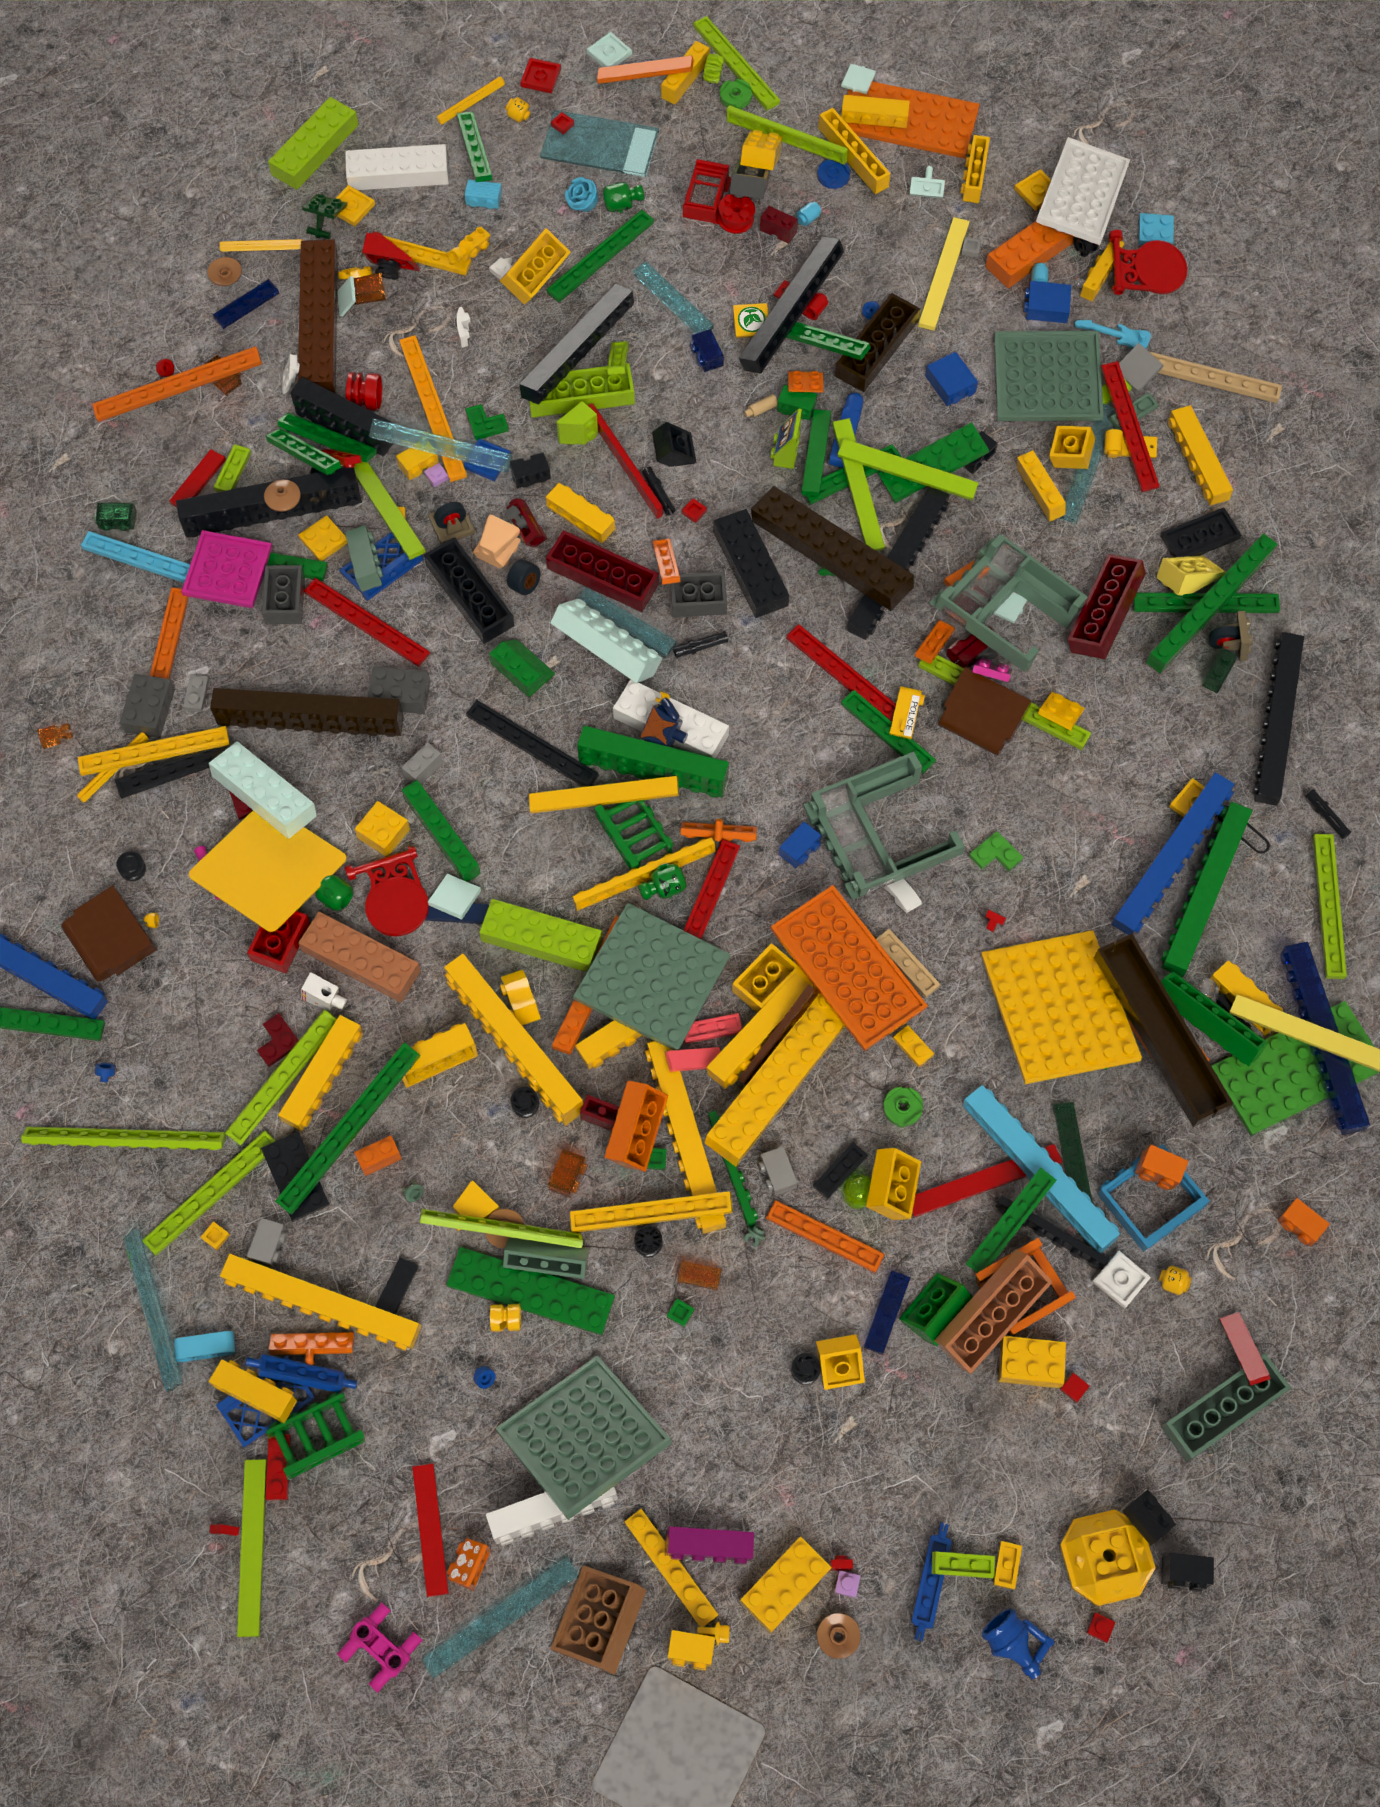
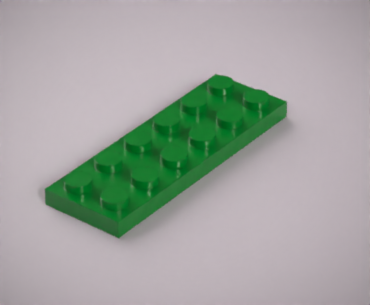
M971 422L905 459L952 473L989 453V449ZM883 471L878 473L894 503L926 487L925 485Z

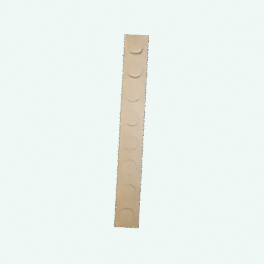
M1150 352L1164 365L1158 372L1160 374L1278 403L1282 385Z

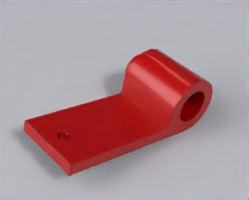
M784 280L774 293V296L780 299L790 283ZM816 293L802 314L811 320H817L828 305L827 297L822 293Z

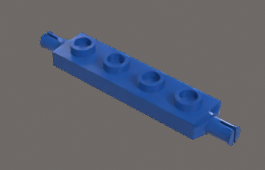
M262 1354L260 1359L247 1357L245 1366L257 1368L258 1376L336 1393H340L343 1387L355 1389L357 1386V1380L345 1378L342 1371Z
M940 1523L938 1535L930 1536L911 1623L917 1626L914 1640L919 1638L920 1642H923L925 1629L933 1628L944 1575L932 1574V1552L950 1553L952 1541L946 1538L949 1525L945 1524L944 1526V1523Z

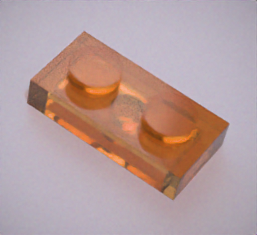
M682 1261L678 1282L718 1291L722 1269Z

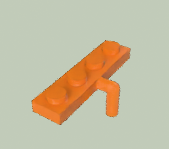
M716 819L715 824L682 821L680 835L687 838H695L697 836L708 839L712 837L717 842L722 839L726 841L740 839L743 842H751L752 840L756 841L757 827L725 825L722 819Z
M354 1332L271 1334L268 1350L269 1355L306 1354V1364L314 1365V1354L353 1353L355 1337Z

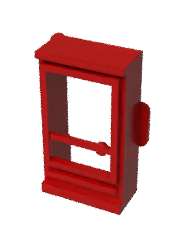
M696 160L683 204L684 218L718 225V205L723 198L724 192L729 191L731 184L729 165ZM699 175L721 180L720 184H714L697 179ZM696 184L718 187L713 206L691 202Z

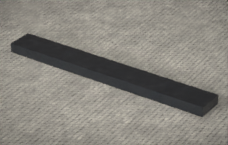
M478 700L475 701L466 713V716L582 787L592 786L599 777V773Z

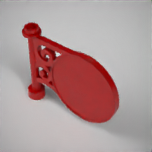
M1121 230L1109 232V241L1113 243L1115 285L1112 286V292L1115 295L1123 294L1125 289L1169 294L1179 289L1187 277V263L1183 254L1174 245L1165 241L1154 240L1145 243L1138 249L1126 250L1120 247V241L1123 240V232ZM1137 279L1141 283V285L1131 284L1136 282Z
M408 846L407 851L355 868L352 865L344 867L349 881L355 880V875L367 873L369 876L371 889L365 902L366 916L372 927L384 935L404 936L410 934L424 923L428 915V897L422 888L413 863L414 858L418 857L414 846ZM400 864H407L410 867L414 880L406 878L408 869ZM397 866H398V871L403 870L402 873H397V872L395 871ZM376 868H383L386 871V875L383 878L378 877V875L383 876L382 870H376L374 874L371 870Z

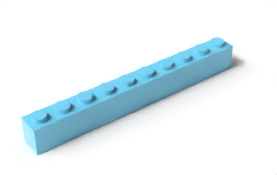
M982 1085L964 1099L963 1107L1021 1168L1030 1180L1040 1167L1057 1180L1045 1195L1046 1198L1094 1250L1102 1253L1118 1239L1120 1235L1118 1227L1104 1217V1212L1091 1203L1090 1197L1078 1189L1076 1182L1071 1177L1065 1175L1060 1164L1053 1162L1047 1150L1043 1147L1040 1148L1035 1142L1033 1135L1022 1128L1020 1121L1008 1113L1006 1106L995 1099L990 1089H986Z

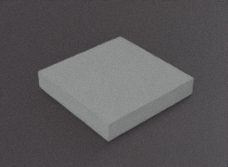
M1139 342L1119 363L1124 379L1138 392L1164 367Z

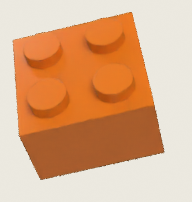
M1150 1144L1142 1152L1134 1173L1139 1175L1138 1178L1143 1181L1150 1182L1151 1180L1158 1183L1157 1186L1164 1190H1172L1181 1183L1189 1161Z

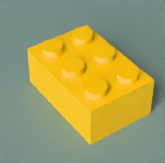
M760 130L750 131L743 143L740 165L774 170L780 158L783 137L777 133L763 134Z
M771 943L732 983V992L758 1013L800 967Z
M896 1148L877 1149L866 1207L891 1220L911 1219L922 1161Z
M1004 1336L1000 1341L998 1382L1061 1388L1064 1385L1066 1342Z

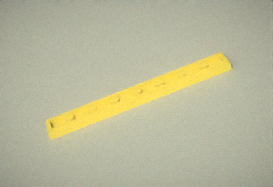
M953 217L918 327L935 331L970 221Z
M1237 994L1230 1014L1380 1072V1049Z

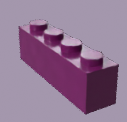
M671 1526L666 1529L665 1555L671 1556V1560H683V1557H692V1561L704 1562L705 1558H711L714 1563H726V1560H734V1564L744 1565L747 1564V1561L753 1559L754 1532Z

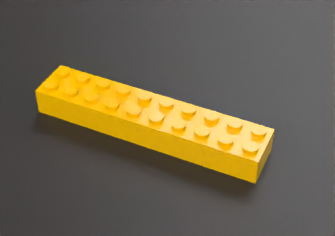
M461 954L444 967L446 972L444 977L447 980L448 987L452 991L456 990L460 1002L464 1006L468 1005L470 1014L475 1020H480L482 1023L481 1027L487 1035L491 1033L495 1045L499 1049L503 1048L505 1057L511 1064L515 1063L519 1075L522 1078L526 1077L530 1082L528 1084L529 1087L540 1094L542 1097L540 1100L546 1108L550 1106L558 1123L562 1121L567 1126L580 1116L583 1106L581 1097L466 956Z
M820 993L706 1136L704 1143L736 1167L845 1029L844 1024Z

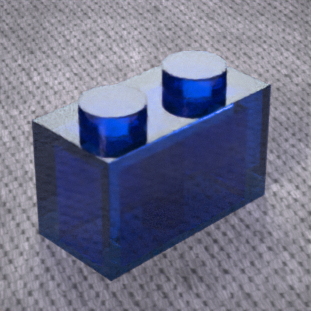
M711 329L692 335L690 349L692 353L696 354L698 366H702L704 372L724 366V355Z

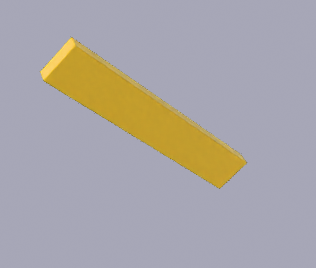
M384 236L409 255L416 263L465 276L472 263L471 259L466 262L462 259L458 263H453L448 257V252Z

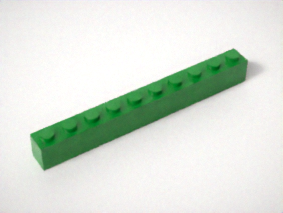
M1263 533L1150 653L1146 663L1161 674L1270 558L1278 544Z
M1232 801L1229 807H1224L1220 816L1223 818L1222 823L1218 822L1214 833H1217L1216 838H1211L1207 847L1211 850L1209 854L1205 853L1201 862L1204 865L1203 869H1198L1195 876L1196 886L1192 885L1188 896L1191 898L1189 902L1185 901L1181 912L1184 915L1182 918L1179 917L1174 928L1177 929L1176 934H1171L1168 944L1171 945L1169 951L1165 950L1162 955L1161 961L1164 962L1162 969L1175 972L1177 975L1184 977L1253 811L1252 809Z

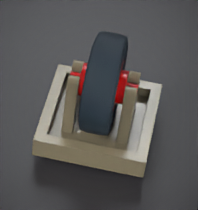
M461 502L446 503L438 508L436 512L428 514L441 544L454 537L456 540H460L475 534V530Z
M1245 611L1237 612V623L1221 626L1209 634L1211 647L1223 650H1239L1240 661H1247L1252 645V635L1249 634L1250 619L1249 617L1246 618Z

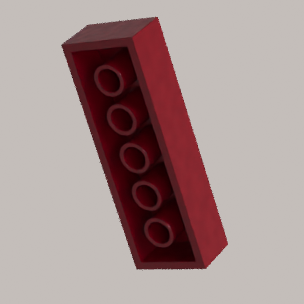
M564 530L546 557L548 570L640 612L644 611L659 586V573Z
M1108 554L1067 639L1071 653L1106 659L1145 577L1146 571L1143 560Z

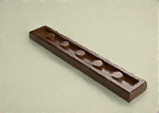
M808 984L738 1078L740 1082L745 1085L749 1083L818 996L819 991Z

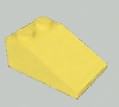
M1205 556L1163 558L1156 578L1164 586L1172 589L1176 595L1183 596L1184 594H1192L1218 580L1226 572Z

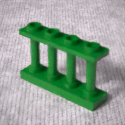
M645 800L623 802L609 810L607 808L604 809L601 804L594 807L595 816L630 870L638 869L641 860L665 848L668 854L672 853L673 842L671 838L665 836L662 824L654 819L653 810L650 806L645 805ZM634 804L641 811L620 824H614L611 820L613 815ZM643 819H646L650 825L649 828L629 839H623L621 836V831ZM654 833L660 841L638 854H633L630 850L632 845Z
M334 1393L327 1397V1401L321 1404L316 1402L302 1413L296 1412L291 1414L285 1423L275 1422L266 1430L268 1439L275 1436L287 1461L286 1468L283 1469L287 1480L365 1442L362 1430L358 1432L353 1430L341 1403L346 1401L344 1393ZM334 1408L345 1431V1438L338 1442L333 1439L322 1415L323 1412ZM312 1417L315 1418L326 1442V1448L320 1451L314 1449L302 1422ZM295 1427L307 1453L305 1455L306 1458L300 1461L294 1458L283 1434L284 1431Z

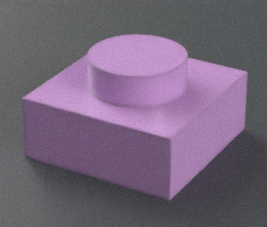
M440 463L424 471L425 476L433 487L449 479L448 474Z
M839 1570L835 1593L856 1598L860 1575Z

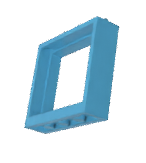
M1164 1144L1158 1147L1169 1152ZM1138 1157L1131 1163L1132 1167L1128 1170L1125 1168L1121 1169L1115 1174L1117 1178L1113 1181L1108 1179L1099 1186L1101 1189L1097 1195L1140 1249L1145 1252L1206 1207L1210 1201L1185 1171L1180 1185L1195 1203L1145 1239L1109 1194L1135 1175L1134 1172L1140 1159Z

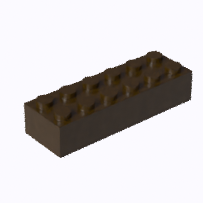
M891 293L856 337L857 340L868 342L871 347L862 360L842 355L836 363L835 377L865 392L918 323L921 308Z

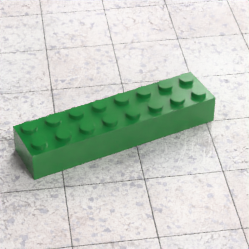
M583 726L577 744L579 762L584 765L599 766L603 770L610 769L623 775H634L639 779L677 776L678 788H686L694 793H705L714 798H723L729 773V762L588 726Z

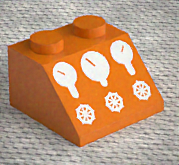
M466 1538L465 1542L461 1541L456 1551V1554H458L455 1563L452 1562L447 1571L449 1575L448 1580L474 1591L491 1553V1549L483 1543Z

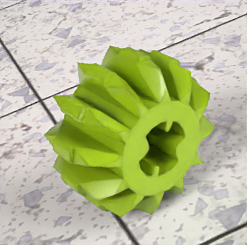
M711 53L708 55L703 72L704 81L709 83L719 82L724 65L723 56Z

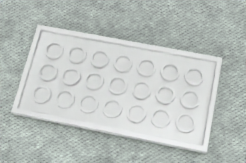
M1068 137L1036 222L1100 245L1130 159Z

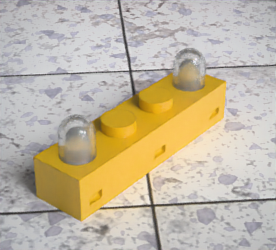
M1101 241V244L1098 245V251L1103 252V254L1098 255L1095 267H1091L1088 272L1087 280L1082 277H1077L1074 280V285L1082 289L1080 296L1092 302L1114 267L1112 242ZM1120 241V247L1123 248L1125 243Z

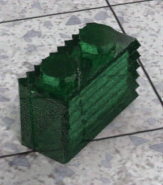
M97 503L95 521L99 529L105 531L112 529L121 531L134 530L137 512L134 503Z
M1221 648L1209 668L1202 686L1218 693L1238 656Z

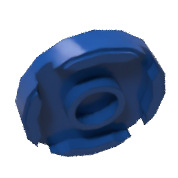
M830 159L825 160L819 165L817 178L824 187L830 189L841 188L849 181L850 169L847 164L844 165Z

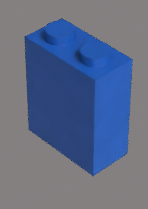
M1030 281L1029 288L1025 290V298H1028L1027 302L1024 303V312H1027L1026 319L1067 323L1070 313L1071 285Z
M957 352L926 366L925 377L946 406L956 404L961 399L975 394L978 381Z

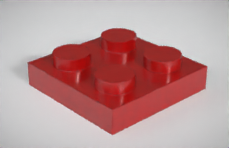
M529 58L520 82L521 87L552 94L561 71V64Z

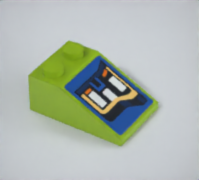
M802 409L796 410L779 427V432L775 433L773 444H776V447L772 448L771 459H774L773 466L794 469L800 440Z

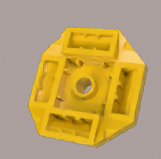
M1115 1509L1073 1519L1059 1545L1071 1589L1088 1599L1095 1606L1140 1596L1156 1568L1146 1539L1126 1515ZM1104 1551H1110L1112 1553V1562H1108L1104 1559Z

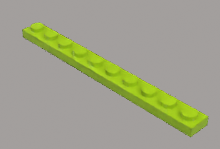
M939 655L931 664L921 660L918 665L919 668L954 686L964 670L963 667ZM1031 702V706L1023 721L1083 750L1091 736V732L1077 725H1074L1070 731L1039 715L1040 706Z
M26 1127L21 1136V1141L30 1145L49 1144L51 1146L62 1144L70 1146L89 1145L91 1147L129 1146L130 1148L149 1147L152 1149L168 1147L170 1149L189 1148L196 1150L204 1148L218 1150L223 1148L226 1134H224L225 1132Z

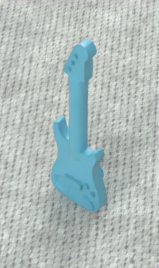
M1078 320L1074 325L1075 328L1091 329L1120 338V340H1117V344L1129 346L1131 349L1138 342L1147 349L1151 334L1148 331L1132 330L1121 324H1118L1117 327L1121 331L1092 323V320Z

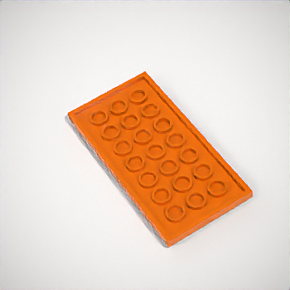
M873 81L867 94L848 90L847 95L910 101L907 128L847 123L857 136L966 159L980 107L979 103Z
M834 885L770 927L777 939L864 1051L927 1009L928 1005Z

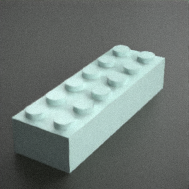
M580 599L559 604L550 622L635 683L653 677L663 659L655 650L644 646L642 641L631 637L626 630L618 628L612 620L605 619L600 615L599 611L591 609Z
M238 741L209 762L213 778L286 838H291L317 817L315 805L311 800Z

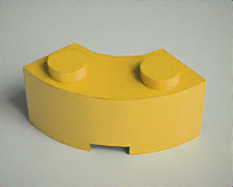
M523 969L502 976L501 992L503 996L507 995L512 1008L510 1012L519 1023L525 1025L540 1020V1014Z

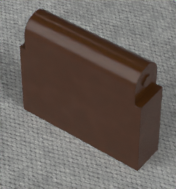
M965 667L944 704L945 712L938 726L998 756L1005 743H1010L1031 706V700L980 674L973 673L972 670Z
M113 885L73 911L75 914L61 924L62 930L97 982L104 981L113 974L120 975L157 950Z

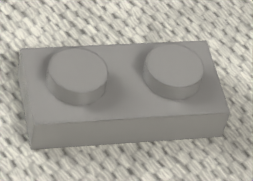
M190 675L183 705L184 711L203 712L210 681L208 676Z

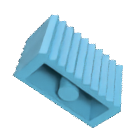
M468 179L465 190L466 205L472 207L483 206L488 209L499 208L502 196L501 183L476 182L475 180Z

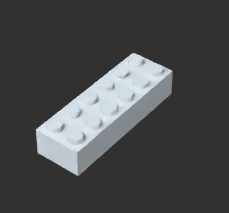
M446 144L346 151L347 183L356 190L449 184Z
M630 679L613 707V718L642 732L652 707L660 704L655 699L656 697L661 699V693L640 683H635ZM670 698L669 700L683 721L680 730L688 733L684 744L675 740L671 746L679 750L716 758L729 736V725Z
M612 1487L576 1515L582 1513L585 1516L595 1512L594 1508L599 1506L607 1508L614 1505V1501L618 1500L615 1488ZM546 1492L486 1514L493 1539L496 1544L501 1543L502 1546L514 1542L513 1538L518 1536L526 1538L534 1534L533 1531L542 1528V1531L553 1528L556 1522L562 1521V1523H567L575 1519L573 1516L567 1520Z

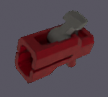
M515 498L510 501L509 506H507L506 515L512 520L514 526L520 529V536L525 545L534 548L547 540L545 532L537 523L525 500Z
M970 634L965 640L958 639L948 647L946 655L953 663L957 662V665L969 668L982 657L994 659L997 656V652L976 636Z

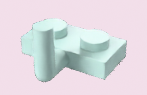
M927 166L925 178H911L910 195L943 199L945 180L932 179L933 167Z

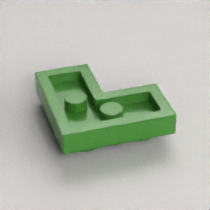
M998 831L969 854V857L981 869H984L994 859H997L1010 871L1023 860V856Z

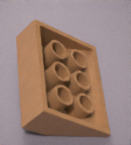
M583 1565L550 1649L615 1675L647 1590L636 1583Z

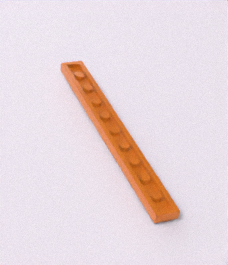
M255 346L93 403L95 417L100 422L262 365L259 350Z

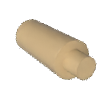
M772 394L749 405L748 409L744 411L745 417L752 416L754 418L777 407L778 400L776 396Z

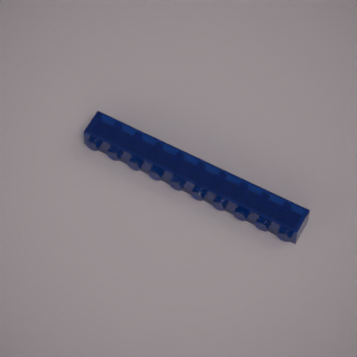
M1303 942L1285 946L1280 954V959L1286 967V977L1292 985V995L1298 1003L1300 1018L1339 1033L1309 943ZM1310 1045L1311 1052L1317 1059V1070L1319 1074H1322L1324 1080V1091L1328 1092L1330 1098V1109L1334 1111L1336 1116L1335 1124L1337 1129L1341 1131L1342 1135L1365 1131L1370 1126V1122L1348 1059Z

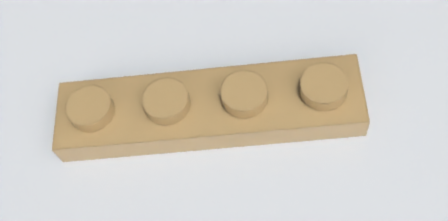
M890 929L876 939L904 976L925 999L940 988L941 984Z

